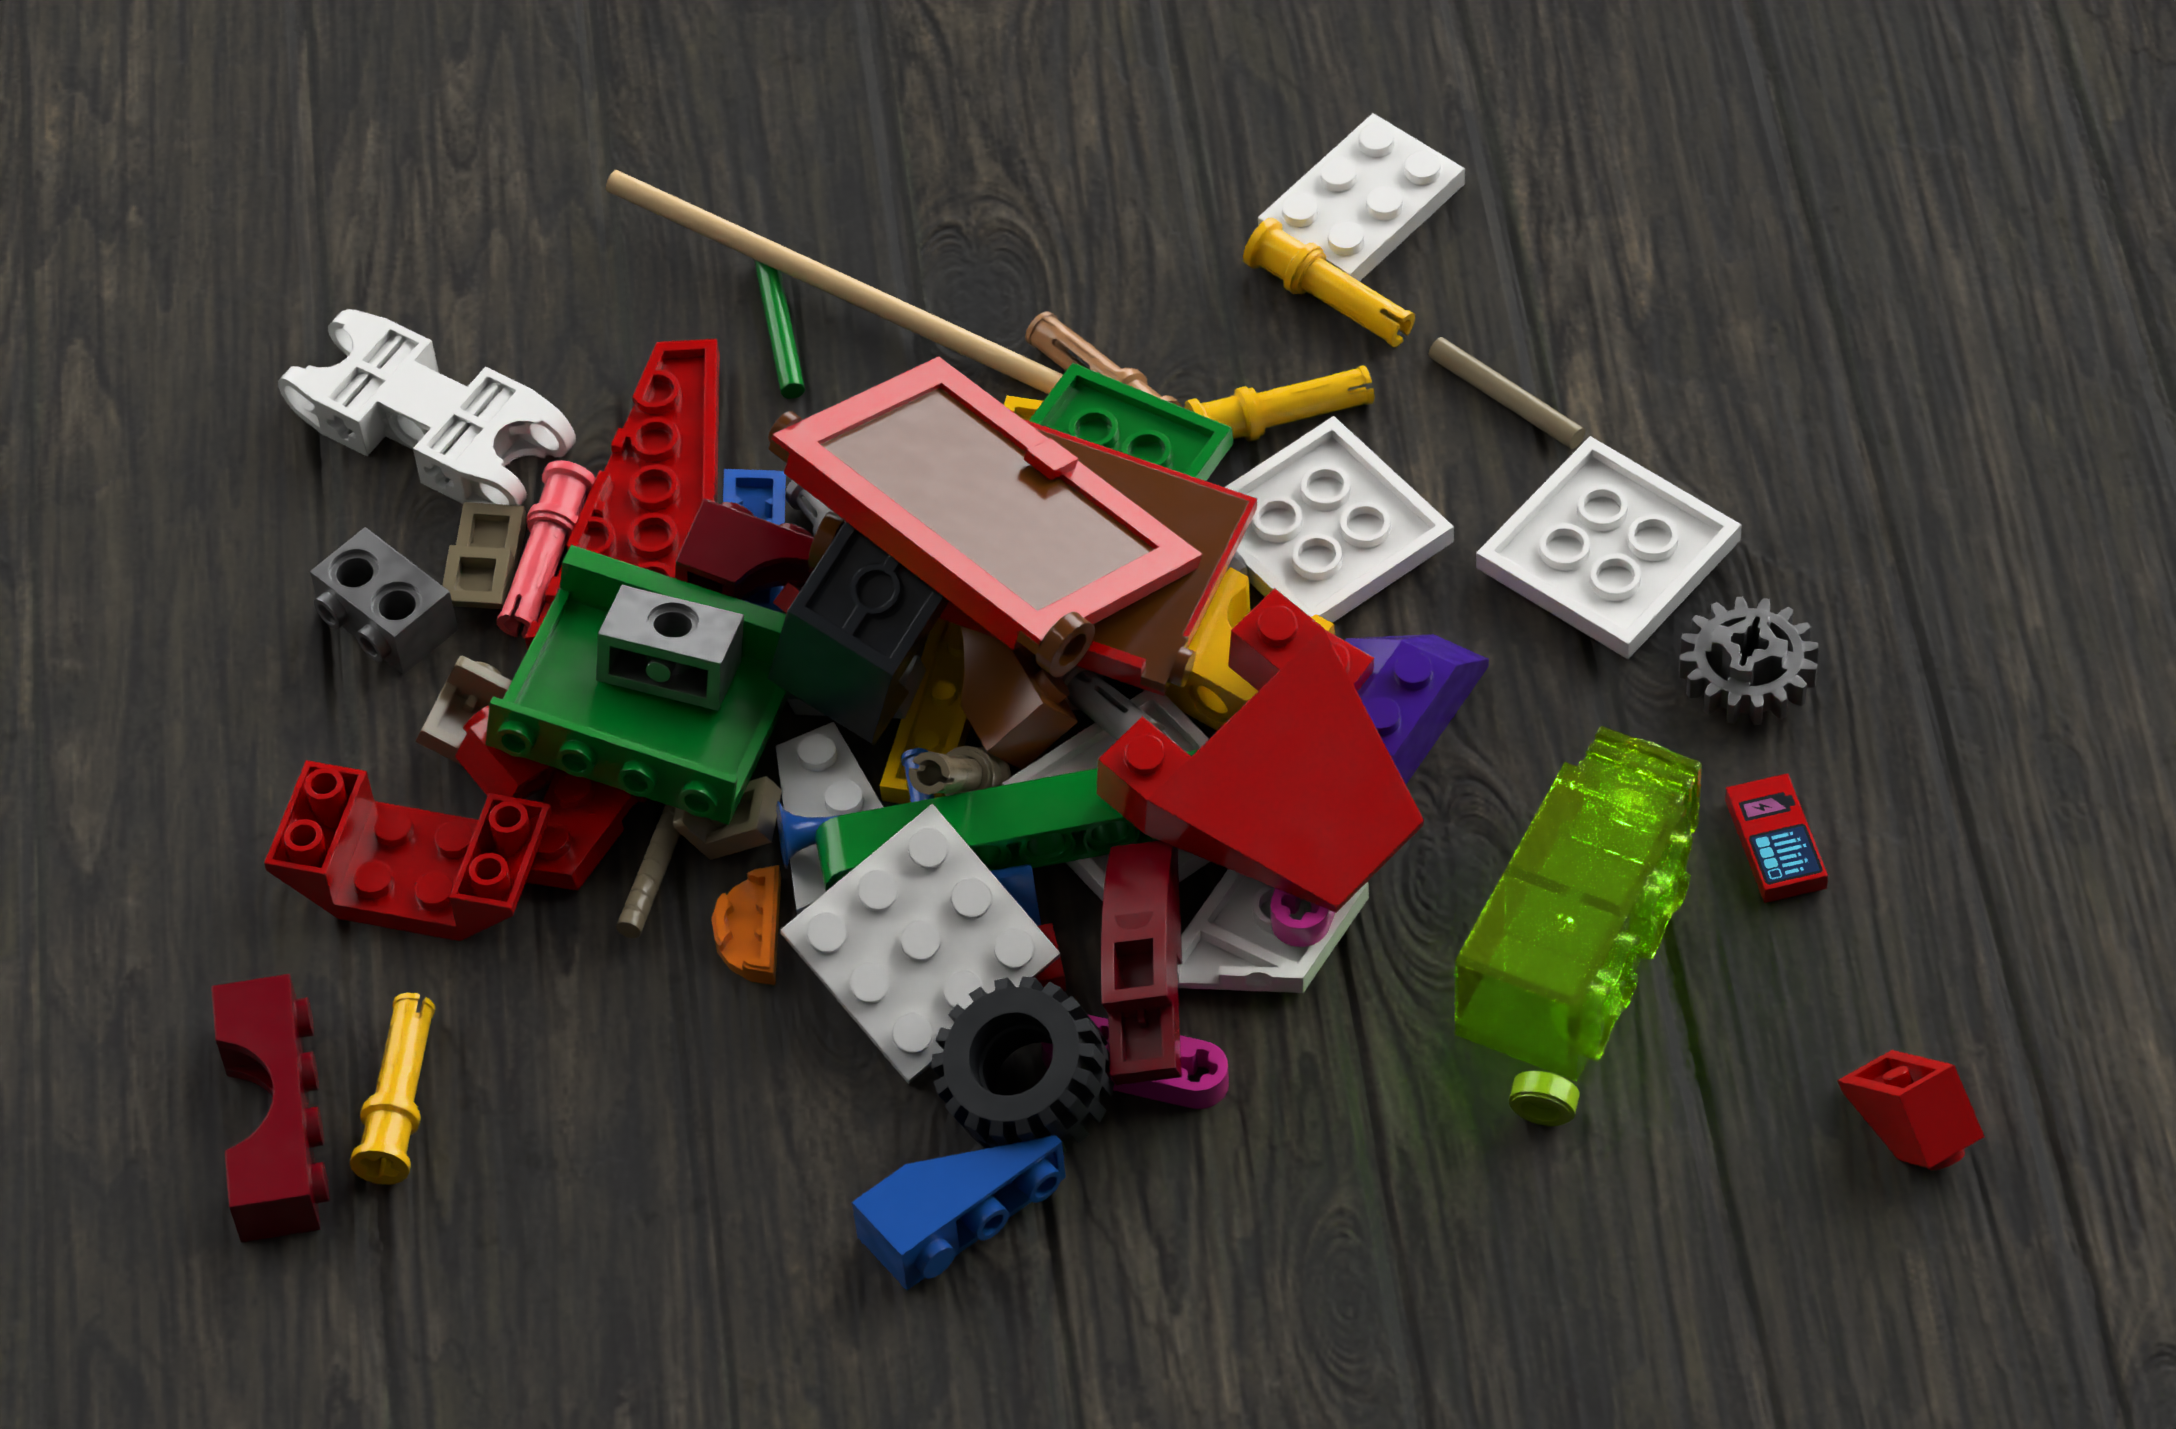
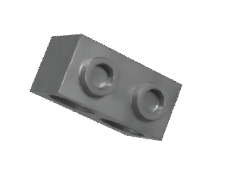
M366 527L310 571L317 597L314 600V606L321 618L334 629H339L342 626L356 637L359 645L370 658L377 662H381L384 659L403 675L458 630L450 591Z

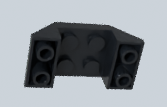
M845 521L787 610L768 679L875 746L909 693L899 682L900 677L950 601Z

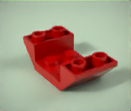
M306 760L264 865L267 872L337 919L462 941L514 915L551 816V804L489 793L479 820L374 801L367 771Z

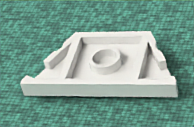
M1228 869L1181 935L1182 964L1177 965L1178 988L1304 993L1368 900V882L1335 913L1329 931L1321 941L1311 946L1295 947L1279 940L1272 930L1271 898L1275 888ZM1302 899L1299 910L1296 914H1290V918L1301 920L1306 912H1311V902Z

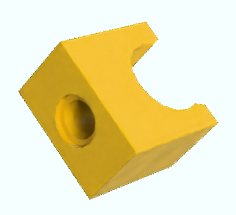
M1232 567L1225 573L1188 649L1194 650L1196 655L1192 671L1185 686L1179 687L1170 683L1165 693L1182 712L1216 731L1258 692L1257 689L1228 667L1231 630L1250 612L1249 577ZM1317 614L1311 616L1325 630L1335 635L1332 622Z

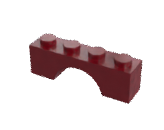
M704 498L676 559L675 579L743 601L764 589L786 586L788 582L792 586L803 587L812 573L808 569V558L814 538L807 530L790 523L777 525L755 517L750 510L732 502L719 504ZM924 642L922 643L921 647L919 648V650L917 651V653H916L915 655H918V656H919L920 651H921V649H922V647H923Z
M290 973L211 986L215 1039L226 1075L253 1082L273 1096L270 1110L258 1129L242 1142L225 1150L229 1208L240 1242L321 1230L318 1203L329 1202L330 1196L324 1162L314 1163L313 1147L324 1146V1132L319 1107H309L308 1092L319 1090V1078L314 1052L304 1053L303 1044L304 1037L314 1036L309 998L297 999Z

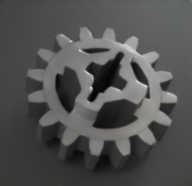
M1743 596L1736 597L1735 609L1727 611L1718 602L1711 604V619L1708 620L1695 615L1692 618L1691 633H1684L1681 637L1679 677L1687 679V696L1689 698H1697L1704 695L1703 711L1708 715L1719 707L1727 709L1728 723L1734 724L1739 718L1740 713H1749L1753 724L1761 725L1763 712L1769 710L1779 719L1785 718L1787 701L1802 706L1806 702L1807 688L1815 687L1819 647L1817 642L1810 641V625L1807 622L1792 626L1793 609L1787 607L1778 614L1770 612V599L1763 598L1759 602L1757 609L1748 608Z

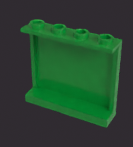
M571 545L562 562L560 589L503 699L493 696L489 703L486 745L502 750L511 756L523 757L563 770L572 776L584 777L624 790L633 796L645 797L685 810L694 816L706 817L729 825L790 695L789 692L768 679L786 614ZM622 585L744 614L741 663L718 711L596 681L598 632Z

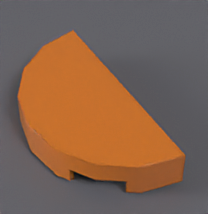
M779 865L754 869L747 873V880L734 886L727 895L726 893L720 895L711 919L717 953L728 968L751 982L775 985L781 892Z

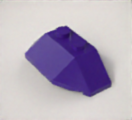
M1434 634L1346 638V642L1374 657L1373 673L1359 689L1358 694L1402 779L1407 784L1489 667V659Z

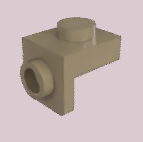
M459 656L415 742L460 764L454 756L467 734L463 730L464 725L474 714L488 706L493 696L503 699L512 680L502 676L495 667L487 663L475 662L465 656Z
M767 776L749 781L729 825L706 817L694 816L685 810L675 807L673 826L709 860L771 843L777 818L776 804L777 801L780 802L782 789Z

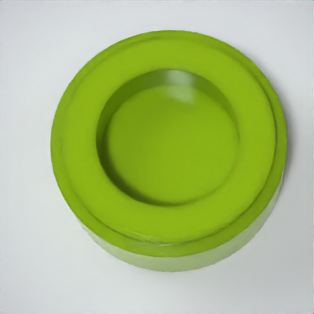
M1526 1071L1519 1073L1514 1078L1509 1105L1517 1115L1527 1121L1545 1126H1559L1573 1120L1580 1093L1572 1082L1561 1076L1543 1071Z

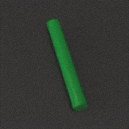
M754 259L781 395L787 399L797 398L804 394L805 387L781 271Z

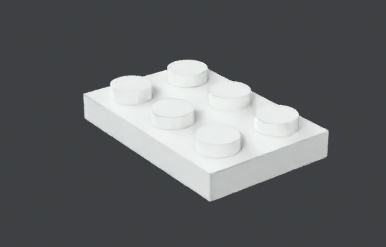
M1372 113L1258 217V226L1267 218L1278 220L1283 225L1284 232L1305 245L1308 243L1317 244L1323 249L1328 263L1360 282L1465 185V168Z

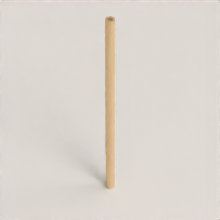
M615 170L608 178L606 191L1044 393L1049 394L1063 376V374L625 173Z

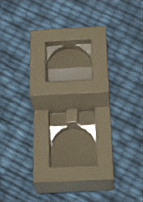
M463 502L456 545H449L442 585L450 591L453 606L487 609L503 608L518 567L527 525V514L524 506Z

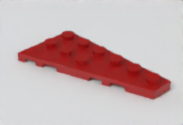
M717 339L656 342L632 396L633 407L623 428H618L611 443L612 454L604 471L599 470L568 539V550L571 545L675 578L676 559L703 499L705 498L716 503L718 501L720 353ZM562 566L557 577L552 576L544 593L546 602L538 620H532L525 636L527 651L560 589Z

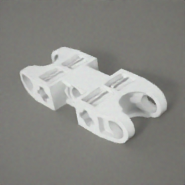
M343 310L328 325V332L332 341L348 356L346 359L331 367L318 368L308 365L304 369L292 366L278 380L279 390L286 403L300 418L318 432L365 456H368L385 436L409 447L414 452L420 482L462 504L463 502L521 506L527 498L526 490L520 480L510 470L505 468L506 465L514 459L523 456L545 458L548 454L554 457H563L576 443L574 430L566 417L553 404L533 389L487 367L467 387L439 373L432 340L386 318L358 310Z

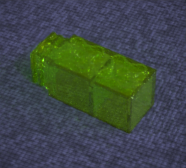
M1600 726L1595 734L1594 742L1590 743L1586 750L1584 760H1581L1578 766L1564 762L1455 960V1035L1576 1082L1589 1059L1598 1061L1601 1058L1618 1017L1628 1007L1635 992L1638 981V974L1635 973L1642 958L1652 960L1655 956L1665 929L1673 914L1681 907L1689 888L1691 875L1686 873V866L1693 837L1690 835L1695 832L1699 825L1702 764L1699 761L1672 752L1652 741L1631 737Z

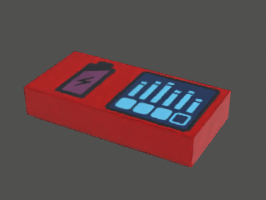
M1786 773L1726 787L1725 802L1764 903L1827 889L1828 874L1789 774Z

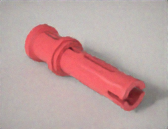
M553 461L544 468L542 473L544 489L539 502L532 505L526 517L530 535L502 611L497 617L498 627L508 635L517 637L520 626L523 623L524 628L521 635L525 638L532 620L537 621L545 603L544 593L552 576H555L565 546L596 479L583 466L569 461Z

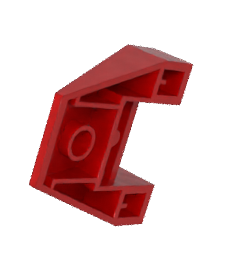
M1274 588L1231 630L1228 667L1251 684L1258 692L1192 756L1142 716L1098 758L1097 795L1145 835L1337 913L1423 826L1424 819L1324 627Z

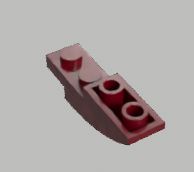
M1160 840L1113 846L1110 848L1107 862L1101 929L1102 1005L1108 1013L1110 1076L1116 1085L1182 1077L1177 965L1182 964L1178 848Z

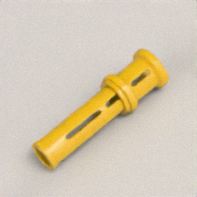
M1274 218L1264 220L1250 236L1243 253V262L1252 269L1264 268L1283 280L1284 288L1292 294L1310 293L1381 337L1392 347H1397L1404 341L1403 337L1397 334L1398 330L1406 336L1409 335L1415 322L1414 313L1401 308L1328 263L1323 249L1317 244H1303L1284 232L1283 225Z
M1362 365L1356 369L1256 393L1253 388L1244 386L1235 389L1233 396L1200 403L1194 398L1185 402V409L1232 427L1233 439L1245 437L1248 442L1258 440L1260 436L1264 435L1265 428L1363 404H1373L1375 398L1374 388L1366 389L1363 386L1348 390L1351 387L1372 383L1368 369Z
M402 993L396 996L393 1001V1012L375 1094L364 1102L361 1108L360 1119L364 1125L361 1144L354 1148L350 1158L351 1170L362 1179L376 1184L390 1185L400 1183L407 1178L410 1172L411 1162L410 1158L406 1155L410 1135L417 1131L421 1119L414 1099L431 1019L435 1013V1005L427 997L422 1001L420 1013H416L420 994Z

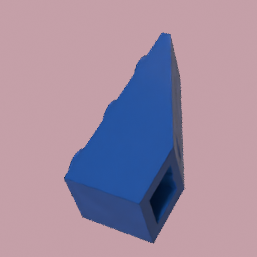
M1054 1135L905 1164L852 1201L857 1238L906 1290H909L924 1278L930 1279L940 1275L950 1266L956 1255L977 1240H987L996 1235L1004 1227L1008 1218L1029 1203H1038L1048 1198L1058 1188L1060 1182L1066 1178L1062 1141Z

